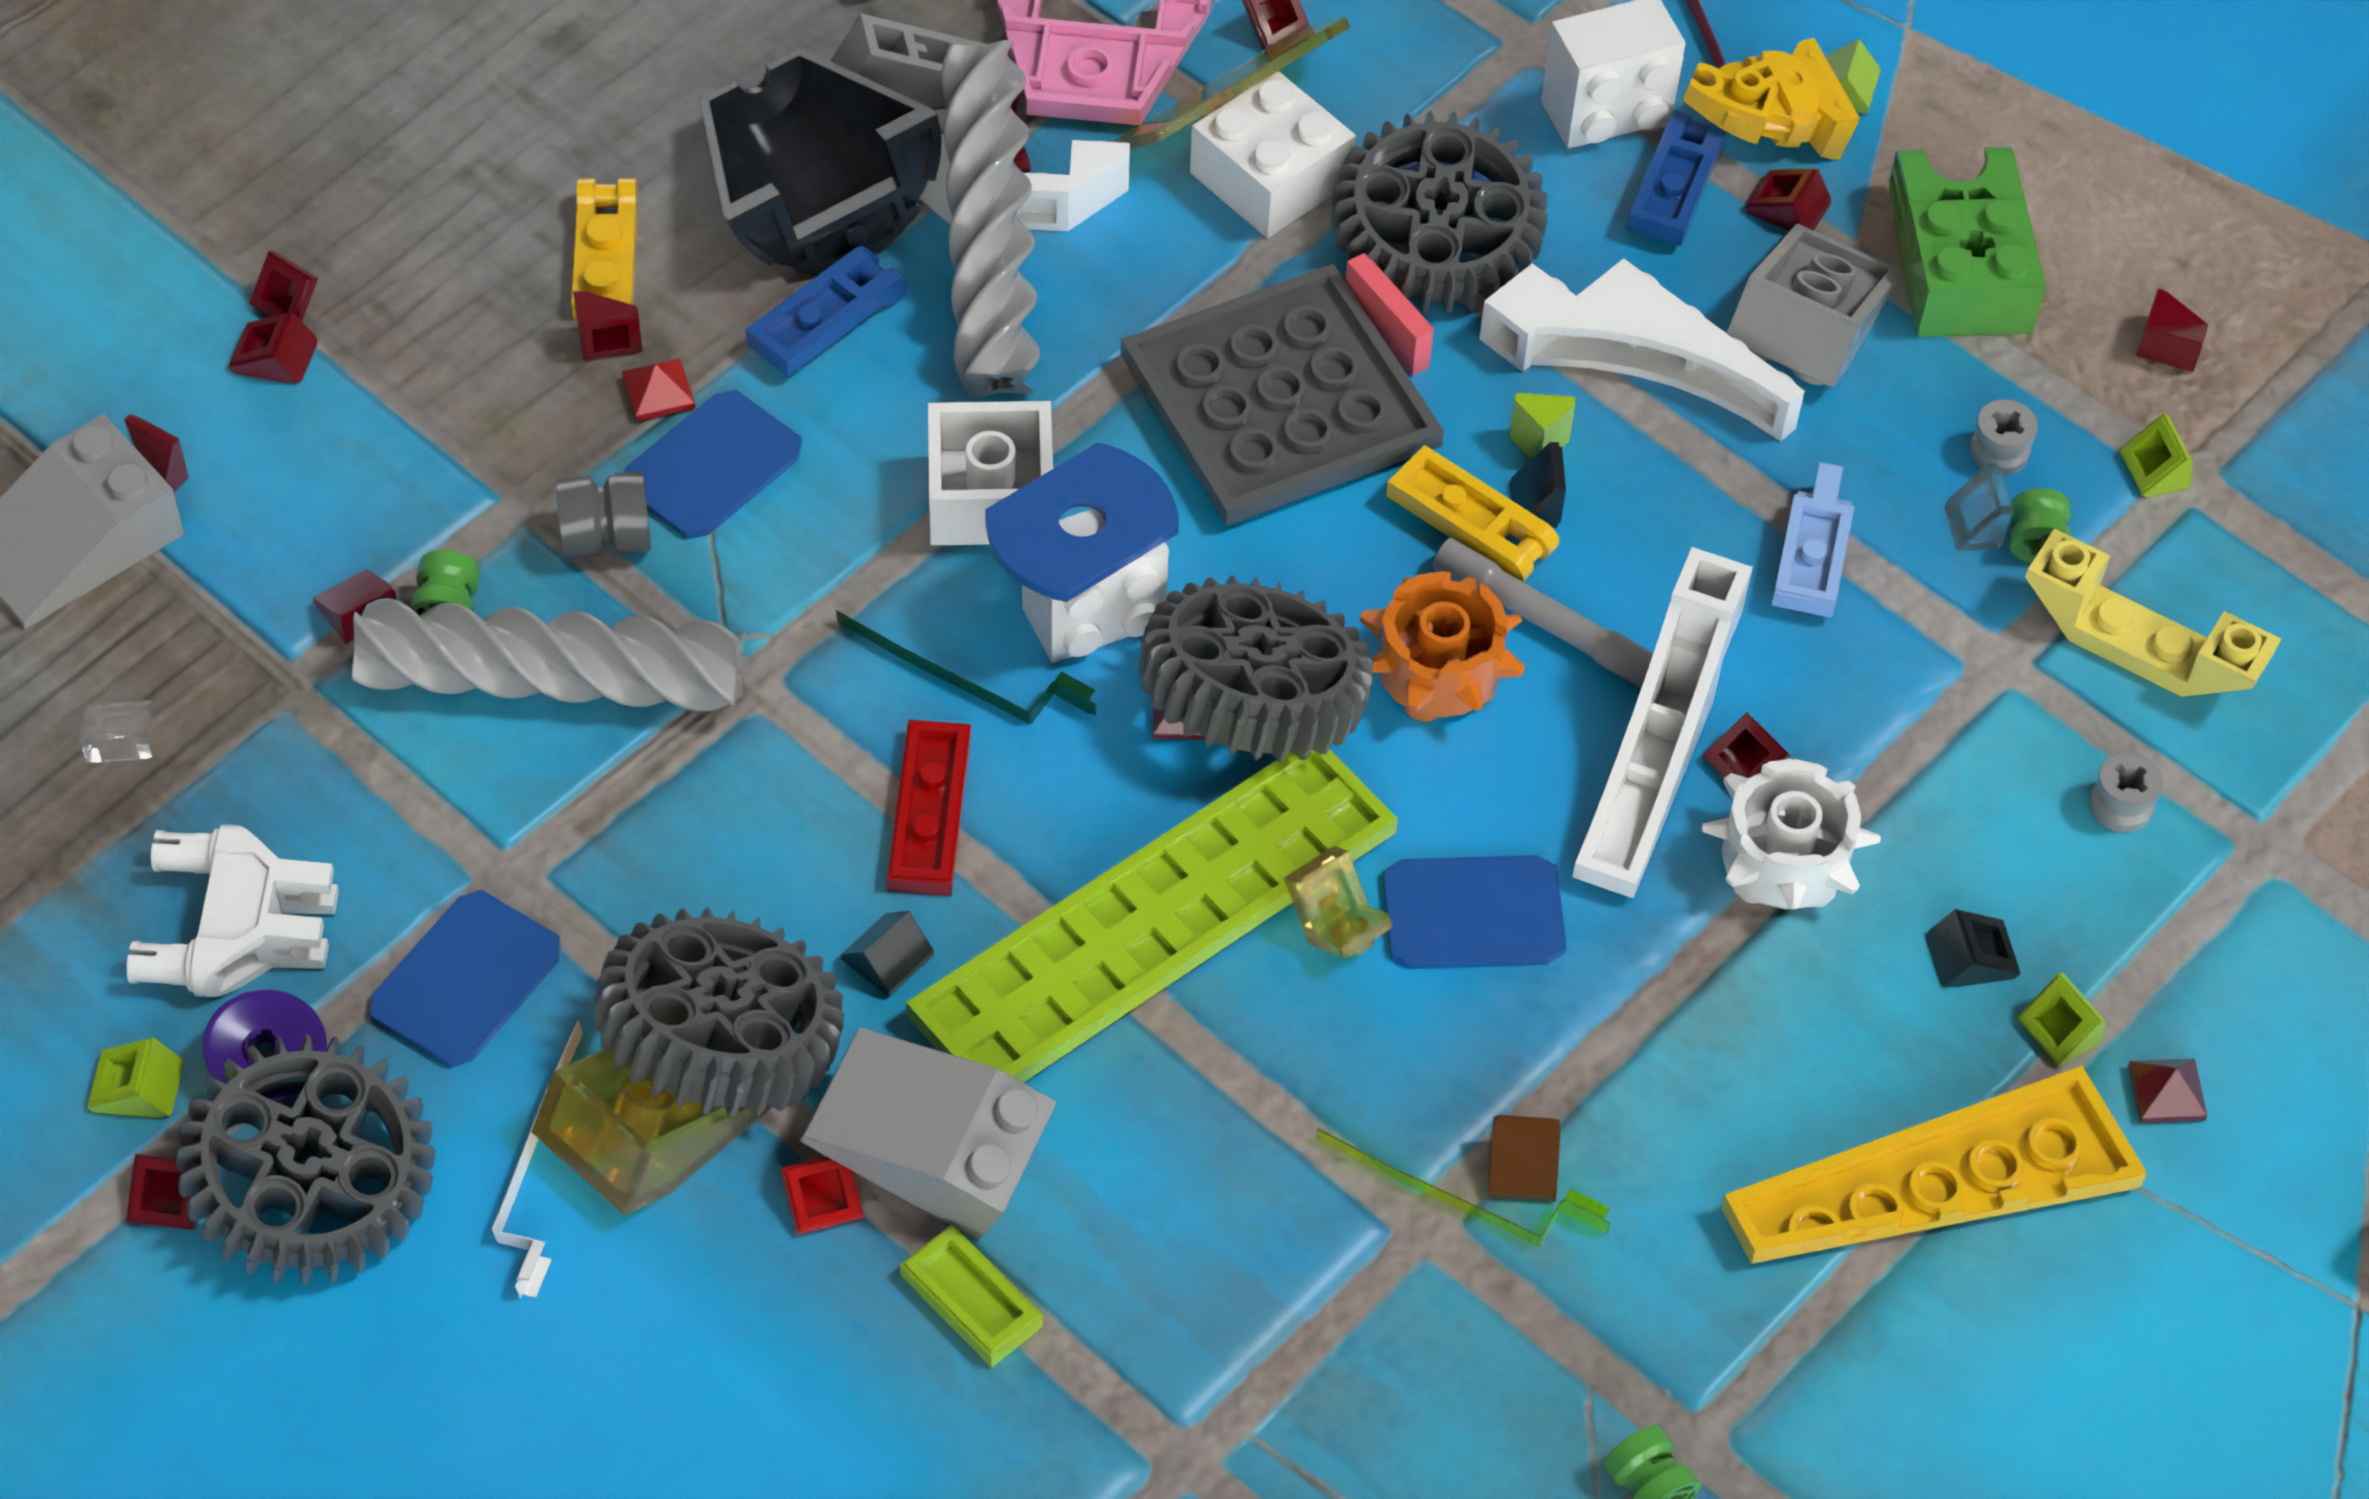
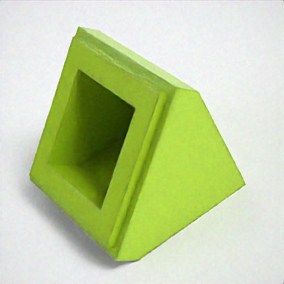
M1857 39L1826 55V59L1855 110L1868 114L1881 68L1860 39Z
M1515 393L1509 438L1530 460L1549 442H1559V446L1563 448L1570 440L1576 397Z
M2164 413L2119 449L2142 496L2148 498L2191 488L2193 460L2169 415Z
M2063 972L2058 973L2017 1017L2018 1021L2058 1066H2064L2103 1042L2106 1020Z

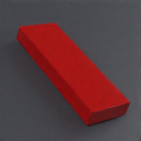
M908 719L887 873V891L952 896L972 738L971 724Z

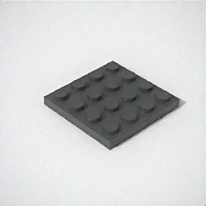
M1334 263L1121 339L1120 355L1225 526L1412 458L1424 445L1433 450L1441 447L1443 444L1444 430Z

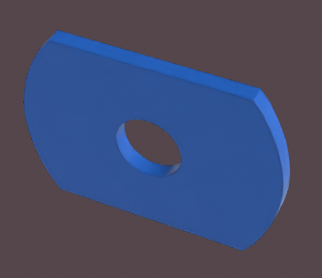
M1095 443L985 509V528L995 557L1010 576L1043 596L1068 602L1179 534V516L1169 488L1153 468L1128 452L1107 444ZM1089 507L1098 511L1103 516L1105 524L1097 533L1081 537L1067 533L1060 526L1059 519L1064 512L1071 508Z

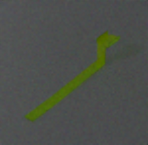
M1319 1128L1317 1129V1139L1397 1181L1508 1231L1536 1246L1543 1244L1560 1211L1601 1232L1609 1233L1610 1222L1604 1219L1610 1208L1571 1188L1565 1199L1559 1202L1542 1235L1539 1236L1507 1219L1398 1170Z

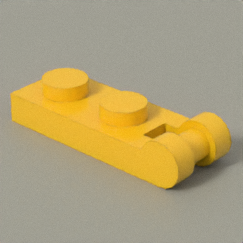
M595 178L577 179V213L571 302L573 319H576L574 290L587 291L634 305L638 220L637 178H619L618 184H597ZM597 208H618V214H597Z
M1426 445L1387 481L1386 497L1448 537L1457 540L1497 563L1503 571L1522 582L1533 573V563L1537 559L1544 560L1548 558L1560 544L1556 531L1548 523ZM1508 533L1520 540L1517 546L1505 539Z

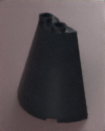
M799 48L765 65L766 73L764 79L756 87L750 89L741 88L733 81L699 99L723 216L740 243L750 253L769 265L776 263L789 266L797 273H821L858 246H864L874 254L879 252L897 238L914 220L921 210V206L917 202L928 180L935 181L938 173L942 138L938 116L932 108L803 48Z

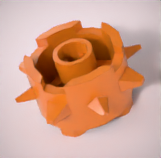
M1444 571L1420 574L1413 578L1406 577L1402 580V584L1395 589L1393 600L1385 609L1363 610L1359 621L1380 639L1378 654L1371 658L1374 663L1372 673H1379L1382 686L1397 703L1404 706L1407 715L1414 719L1428 722L1437 717L1462 715L1472 710L1479 711L1483 708L1484 703L1493 699L1498 688L1499 678L1522 677L1525 671V665L1505 648L1506 634L1522 622L1521 616L1519 614H1505L1503 604L1488 586L1480 583L1478 590L1477 582L1474 578L1467 576L1461 582L1452 581L1451 573Z

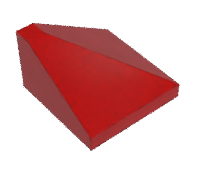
M827 1156L778 1167L798 1235L864 1218L854 1173L847 1167Z

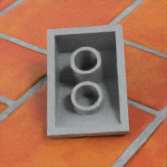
M1797 223L1749 276L1726 334L1742 341L1752 353L1763 361L1771 359L1793 369L1794 375L1804 382L1814 385L1826 384L1834 387L1849 368L1898 283L1903 270Z
M105 414L100 415L52 443L0 497V601L25 630L185 535L173 489Z
M859 1028L800 1142L945 1223L953 1224L958 1230L972 1238L979 1240L1004 1213L1057 1102L997 1068Z

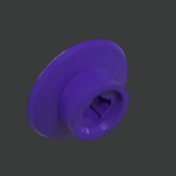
M259 989L241 993L218 1008L209 1020L204 1033L203 1055L212 1076L216 1080L226 1083L224 1080V1064L227 1058L243 1069H246L248 1067V1049L251 1045L257 1048L261 1046V1043H270L271 1047L274 1048L275 1039L281 1037L288 1052L299 1051L303 1036L308 1034L311 1037L314 1051L325 1052L327 1038L319 1016L302 999L280 990ZM304 1086L286 1087L271 1091L262 1096L273 1101L280 1100L298 1093Z

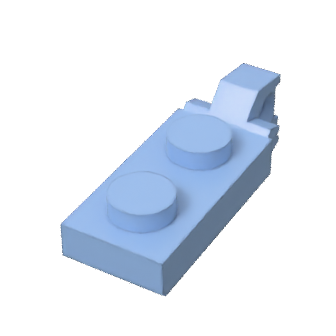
M1819 462L1813 493L1798 491L1797 494H1794L1771 606L1829 618L1833 617L1855 506H1851V501L1837 499L1844 467Z

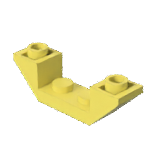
M2055 528L2027 569L2025 578L2069 642L2181 697L2253 689L2281 641V638L2226 611L2222 613L2207 638L2101 586L2110 555Z

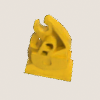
M1815 38L1799 42L1792 55L1782 51H1762L1760 56L1746 57L1744 62H1731L1723 65L1720 69L1709 64L1698 63L1682 99L1711 123L1738 138L1757 144L1760 137L1764 136L1771 138L1776 146L1797 148L1800 147L1802 142H1809L1821 157L1831 160L1841 159L1860 120L1858 113Z

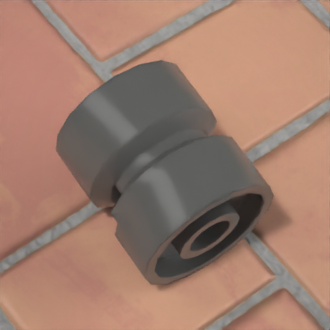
M643 471L615 473V475L608 476L602 487H598L591 476L556 479L557 506L564 559L599 556L604 543H610L616 552H623V554L651 551Z

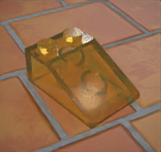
M601 1050L553 1072L531 1133L625 1216L672 1193L767 1113L772 1106L766 1102L764 1111L759 1117L754 1116L747 1107H739L738 1113L733 1118L729 1117L724 1107L714 1106L704 1116L702 1105L686 1101L678 1109L676 1097L664 1092L660 1096L653 1098L651 1094L652 1084L650 1082L644 1081L635 1085L630 1083L631 1067L617 1069L613 1066L612 1062L613 1051Z

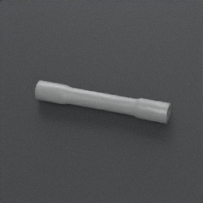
M1449 538L1441 546L1434 559L1433 570L1436 572H1450L1452 581L1461 582L1467 576L1476 579L1477 589L1479 590L1480 583L1488 586L1505 608L1519 614L1526 620L1591 656L1600 666L1642 688L1653 656L1652 651L1613 630H1607L1503 571L1497 563L1453 538Z

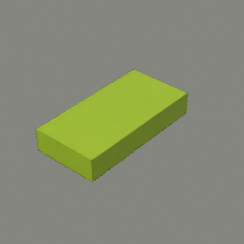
M953 1224L900 1264V1276L991 1368L1043 1327L1044 1315Z

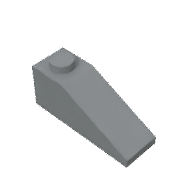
M860 13L830 61L925 106L939 108L947 107L942 91L941 75L948 46L955 43L975 46L987 44ZM1008 51L1007 57L1011 59L1010 52Z

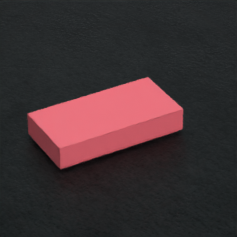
M1365 253L1347 261L1345 281L1396 359L1411 376L1428 369L1434 328Z

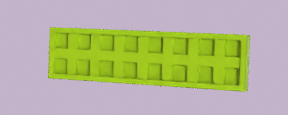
M1330 749L1327 754L1322 755L1311 750L1306 760H1300L1290 752L1283 762L1274 761L907 1001V1017L937 1051L997 1068L1024 1083L1393 836L1397 832L1398 818Z

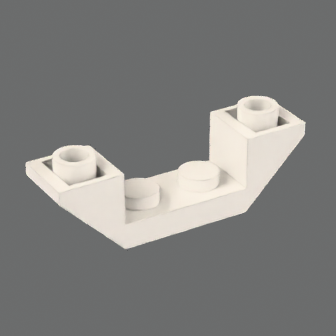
M941 134V158L935 181L928 180L919 199L948 224H951L953 217L948 205L946 191L950 162L945 149L944 134ZM1072 140L1070 175L1024 173L1032 184V192L1017 211V218L1028 230L1068 232L1129 190L1130 143Z

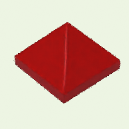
M680 358L622 371V377L637 422L696 408Z

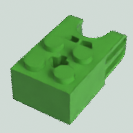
M1984 147L1985 163L1977 178L1969 181H1952L1939 175L1929 164L1926 153L1922 149L1896 150L1889 178V190L1900 239L1898 251L1917 337L2033 333L2046 290V284L2015 155L2011 147Z

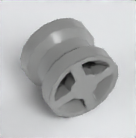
M2000 399L1985 405L1978 415L1976 431L1970 442V456L1973 462L1982 471L1997 476L2013 475L2024 469L2031 454V445L2038 431V421L2034 413L2024 404L2014 400Z
M2124 752L2108 757L2101 765L2097 784L2093 787L2089 806L2094 818L2107 829L2120 833L2135 832L2144 828L2152 817L2155 802L2162 791L2163 778L2161 771L2153 761L2140 754ZM2118 786H2125L2129 788H2126L2122 791L2118 788Z

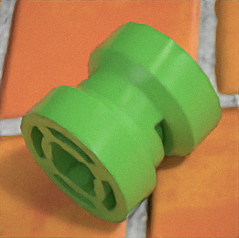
M440 549L428 552L422 556L418 565L416 581L420 589L414 592L410 608L418 615H421L436 605L452 602L461 604L474 612V604L470 598L475 596L479 588L481 578L480 566L471 557L454 550Z
M1652 1425L1631 1434L1611 1450L1604 1459L1603 1466L1618 1486L1627 1487L1632 1495V1499H1694L1702 1486L1690 1467L1686 1464H1679L1673 1457L1674 1444L1660 1425Z

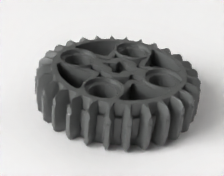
M1430 110L1426 115L1425 123L1416 124L1410 114L1407 113L1403 119L1402 129L1399 130L1391 122L1385 121L1381 137L1372 132H1367L1363 139L1362 148L1358 146L1352 147L1348 156V163L1342 164L1338 172V180L1333 191L1331 219L1332 230L1337 232V249L1347 251L1346 265L1347 261L1365 253L1408 300L1410 298L1421 300L1424 313L1428 312L1432 302H1443L1445 310L1449 315L1453 310L1454 302L1463 300L1468 309L1473 311L1479 294L1485 299L1489 298L1500 287H1503L1531 265L1532 260L1537 259L1541 251L1548 221L1546 213L1547 194L1541 191L1543 184L1542 174L1537 172L1531 173L1533 165L1532 156L1516 157L1518 150L1517 139L1505 144L1499 143V127L1497 126L1485 134L1479 131V120L1477 117L1472 120L1469 126L1457 124V116L1453 111L1447 122H1436ZM1420 162L1418 171L1398 169V167L1406 164ZM1440 162H1448L1453 165H1446ZM1472 170L1482 174L1491 182L1471 179ZM1374 202H1384L1389 205H1379ZM1438 208L1442 210V215L1437 214ZM1490 218L1501 219L1505 222H1496L1491 220ZM1385 241L1408 244L1406 255L1395 250ZM1461 252L1484 256L1466 263L1459 262ZM1424 259H1435L1440 261V263H1431Z
M1230 576L1225 585H1220L1212 577L1205 580L1202 588L1192 582L1187 583L1182 593L1176 590L1169 592L1166 601L1157 603L1144 630L1140 647L1138 673L1142 677V690L1146 694H1151V706L1154 709H1165V721L1168 724L1182 722L1184 724L1183 732L1186 737L1198 733L1205 737L1207 748L1214 743H1219L1229 747L1231 756L1237 749L1252 753L1255 761L1262 756V753L1273 754L1280 763L1284 761L1290 752L1300 760H1306L1311 750L1320 755L1327 754L1331 744L1335 746L1342 745L1347 735L1356 731L1363 711L1366 710L1371 693L1374 663L1368 657L1369 646L1365 642L1358 641L1359 630L1356 627H1344L1345 618L1342 613L1330 615L1326 613L1327 608L1324 600L1313 604L1305 600L1303 590L1295 595L1282 591L1280 582L1275 588L1260 586L1257 577L1250 584H1240L1234 576Z
M709 907L704 909L699 918H692L685 909H680L673 922L663 914H656L651 926L643 922L636 923L632 933L620 936L617 944L614 946V950L608 952L594 996V1028L601 1033L600 1047L605 1051H613V1066L617 1069L631 1067L629 1078L630 1083L634 1085L644 1081L650 1082L652 1084L651 1094L653 1098L660 1096L664 1092L676 1097L678 1109L686 1101L701 1104L704 1116L714 1106L724 1107L730 1118H733L738 1113L739 1107H747L754 1116L759 1117L764 1111L766 1102L777 1111H783L790 1098L802 1101L810 1088L819 1087L826 1071H829L831 1063L834 1062L840 1042L845 1015L841 1011L843 995L838 990H835L836 976L831 972H822L823 958L819 955L805 957V941L800 940L791 944L784 940L785 932L783 927L771 933L761 928L759 917L752 924L737 921L734 910L725 919L714 917ZM638 989H644V990H645L644 992H641V993H640V992H637ZM793 1030H799L801 1034H796Z
M308 1034L303 1036L299 1051L288 1052L283 1039L278 1037L275 1039L274 1056L264 1058L258 1049L251 1045L248 1049V1067L246 1069H243L227 1058L224 1064V1080L226 1083L211 1077L206 1078L204 1082V1096L206 1100L191 1099L188 1106V1117L191 1122L181 1123L179 1129V1142L183 1147L178 1148L176 1152V1168L179 1172H183V1174L178 1178V1190L181 1197L190 1198L187 1203V1216L192 1222L206 1219L201 1227V1237L204 1243H209L225 1235L222 1242L221 1255L225 1262L243 1250L247 1253L246 1272L248 1275H253L262 1261L272 1264L273 1281L276 1284L283 1278L287 1267L298 1268L300 1281L303 1286L309 1284L313 1268L324 1267L330 1282L334 1283L338 1277L339 1262L348 1260L355 1271L361 1274L365 1269L364 1250L369 1249L385 1260L389 1254L390 1246L387 1235L405 1241L409 1234V1220L407 1218L420 1219L424 1207L423 1197L420 1195H428L431 1191L433 1176L427 1170H431L432 1166H434L435 1150L434 1147L427 1145L432 1136L431 1122L419 1121L423 1111L421 1098L404 1100L408 1091L406 1076L388 1083L385 1082L389 1065L386 1058L380 1060L369 1069L363 1066L365 1048L362 1045H359L351 1056L346 1058L339 1055V1042L336 1037L331 1038L325 1052L314 1051L311 1037ZM304 1086L292 1109L262 1096L271 1091L286 1087ZM330 1094H341L351 1099L353 1103L345 1109L335 1110L327 1108L321 1104L320 1100ZM369 1112L376 1113L385 1124L392 1141L394 1154L385 1147L377 1146L358 1137ZM243 1123L252 1125L260 1131L257 1136L247 1140L234 1139L226 1133L230 1127ZM307 1153L317 1156L310 1157L306 1161L305 1165L295 1162L302 1161L306 1157ZM217 1164L228 1171L254 1180L246 1193L242 1207H235L225 1194L218 1175ZM373 1178L382 1182L386 1189L378 1194L366 1195L355 1190L352 1185L360 1179ZM277 1208L285 1210L292 1216V1219L282 1226L274 1227L261 1222L258 1216L268 1209ZM320 1209L352 1223L336 1231L307 1235Z

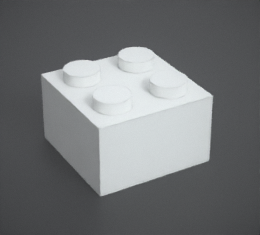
M1634 0L1552 21L1541 103L1567 149L1589 143H1600L1608 138L1643 129L1649 130L1668 123L1675 106L1686 42L1661 0Z
M1277 70L1192 125L1190 174L1268 239L1333 196L1338 180V172L1342 164L1348 163L1349 153L1352 147L1356 145V135Z
M1051 401L928 403L931 545L989 544L985 528V509L1053 469Z
M1090 509L1059 520V524L1067 533L1083 537L1100 531L1105 524V520L1098 511ZM1165 542L1068 602L1043 596L1022 584V609L1051 663L1072 656L1082 657L1088 655L1100 646L1129 636H1143L1149 617L1152 616L1157 603L1166 601L1169 548Z

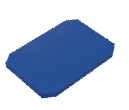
M738 390L716 393L625 467L624 473L643 471L648 511L685 539L706 536L798 461L802 437Z
M1537 855L1401 859L1383 870L1390 957L1411 969L1548 965L1566 953L1567 946L1557 865Z
M482 889L460 896L373 992L370 1007L371 1021L448 1068L473 1061L559 962L560 936Z

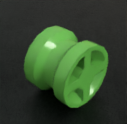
M2036 488L2019 493L2011 500L2009 518L2014 528L2010 534V549L2012 554L2018 559L2032 563L2054 528L2072 537L2070 528L2067 526L2071 518V504L2063 493L2053 489Z

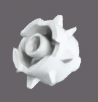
M1790 758L1770 761L1762 765L1761 773L1751 778L1733 773L1726 776L1723 782L1732 799L1730 815L1728 818L1702 823V832L1724 839L1721 853L1727 872L1725 881L1733 887L1734 892L1748 903H1761L1792 910L1805 907H1824L1835 898L1837 890L1849 894L1855 893L1860 885L1850 865L1853 851L1856 848L1880 843L1881 837L1879 834L1860 828L1862 816L1856 795L1854 794L1856 786L1849 780L1836 783L1826 777L1828 769L1820 764Z

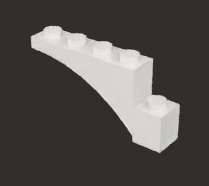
M1624 258L1577 296L1569 291L1562 281L1550 277L1532 263L1484 301L1479 340L1522 372L1530 366L1591 368L1633 375L1673 386L1709 400L1747 419L1780 442L1796 429L1805 391L1797 386L1791 377L1774 369L1752 353L1742 341L1726 334L1707 320L1697 308L1685 304L1662 287L1653 276L1643 273Z
M1691 547L1672 592L1666 617L1639 697L1603 795L1575 862L1572 878L1634 899L1713 705L1723 658L1743 611L1753 567Z

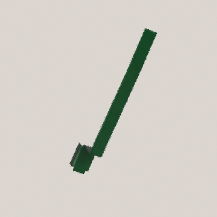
M836 610L838 623L907 662L979 697L1028 724L1034 722L1054 694L1077 708L1096 715L1097 705L1090 701L1091 696L1096 690L1062 671L1055 681L1051 682L1031 711L1028 712L1012 702L899 646Z

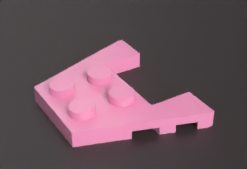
M996 0L1006 40L1013 42L1009 49L1011 59L1026 75V85L1021 91V96L1027 115L1141 126L1211 13L1212 0H1160L1156 28L1150 29L1040 18L1043 0Z

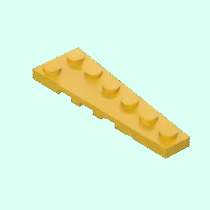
M2079 1066L1724 1194L1721 1209L1750 1263L1753 1264L2132 1190L2142 1186L2147 1172L2083 1066Z

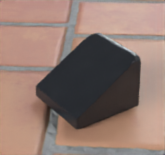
M1549 442L1514 474L1509 484L1511 500L1548 523L1552 528H1557L1558 524H1561L1566 494L1562 446H1559V442Z
M1954 909L1926 934V940L1942 986L1961 987L2012 980L2021 974L2002 919Z

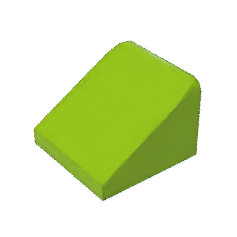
M154 1037L104 1049L101 1051L87 1108L93 1113L149 1118L168 1117L173 1112L184 1067L183 1060Z

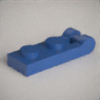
M1674 109L1631 207L1626 229L1682 246L1716 162L1721 157L1728 132L1713 123L1706 125L1691 120L1690 113Z
M858 246L746 328L747 345L785 376L789 377L882 306L888 308L897 304L906 293L908 281L893 268L886 270L879 265L878 256L866 247Z

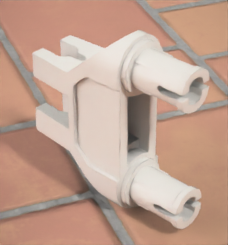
M223 824L219 829H214L212 834L165 832V830L155 831L153 837L155 843H152L151 865L154 872H194L197 874H210L196 939H192L190 944H155L132 941L129 950L131 954L135 955H128L127 978L129 983L138 984L139 982L184 985L195 996L218 997L241 988L271 968L325 969L329 944L327 938H322L324 929L322 918L285 914H335L339 890L337 884H332L334 875L332 864L279 859L255 835L239 825Z

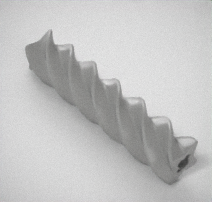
M1010 40L982 46L956 43L949 45L943 61L941 75L943 96L948 109L944 124L945 149L950 162L946 191L948 205L953 217L948 240L950 258L955 270L951 301L952 311L958 327L953 352L959 381L968 397L971 398L996 393H1033V390L1026 384L1024 379L1040 358L1038 343L1022 327L1024 319L1037 303L1038 294L1032 284L1019 271L1021 264L1031 254L1035 246V239L1032 233L1016 216L1019 208L1030 196L1032 184L1029 178L1013 161L1016 154L1027 142L1029 129L1011 109L1012 102L1026 85V75L1022 69L1007 57L1008 51L1013 44Z
M390 598L377 599L366 604L362 616L356 611L354 613L355 645L352 681L369 688L390 690L415 684L428 691L441 694H458L478 688L493 696L508 699L524 698L541 692L556 700L570 703L588 702L604 696L616 703L631 707L652 706L668 700L670 703L681 708L698 712L713 711L730 704L735 706L736 701L742 697L745 630L735 636L724 626L709 620L691 621L671 631L654 618L639 615L627 617L608 627L589 613L573 611L561 614L545 624L535 614L518 607L502 608L482 620L473 611L461 604L452 602L441 603L418 615L404 603Z

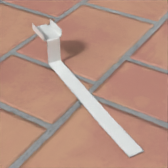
M577 1021L546 1089L506 1196L492 1227L498 1244L528 1250L515 1285L519 1298H522V1295L537 1297L552 1259L540 1256L545 1244L544 1241L502 1231L552 1102L583 1035L579 1021Z

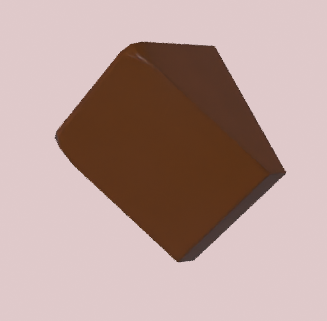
M1496 1115L1493 1117L1489 1138L1488 1198L1556 1202L1561 1133L1560 1120L1510 1115Z

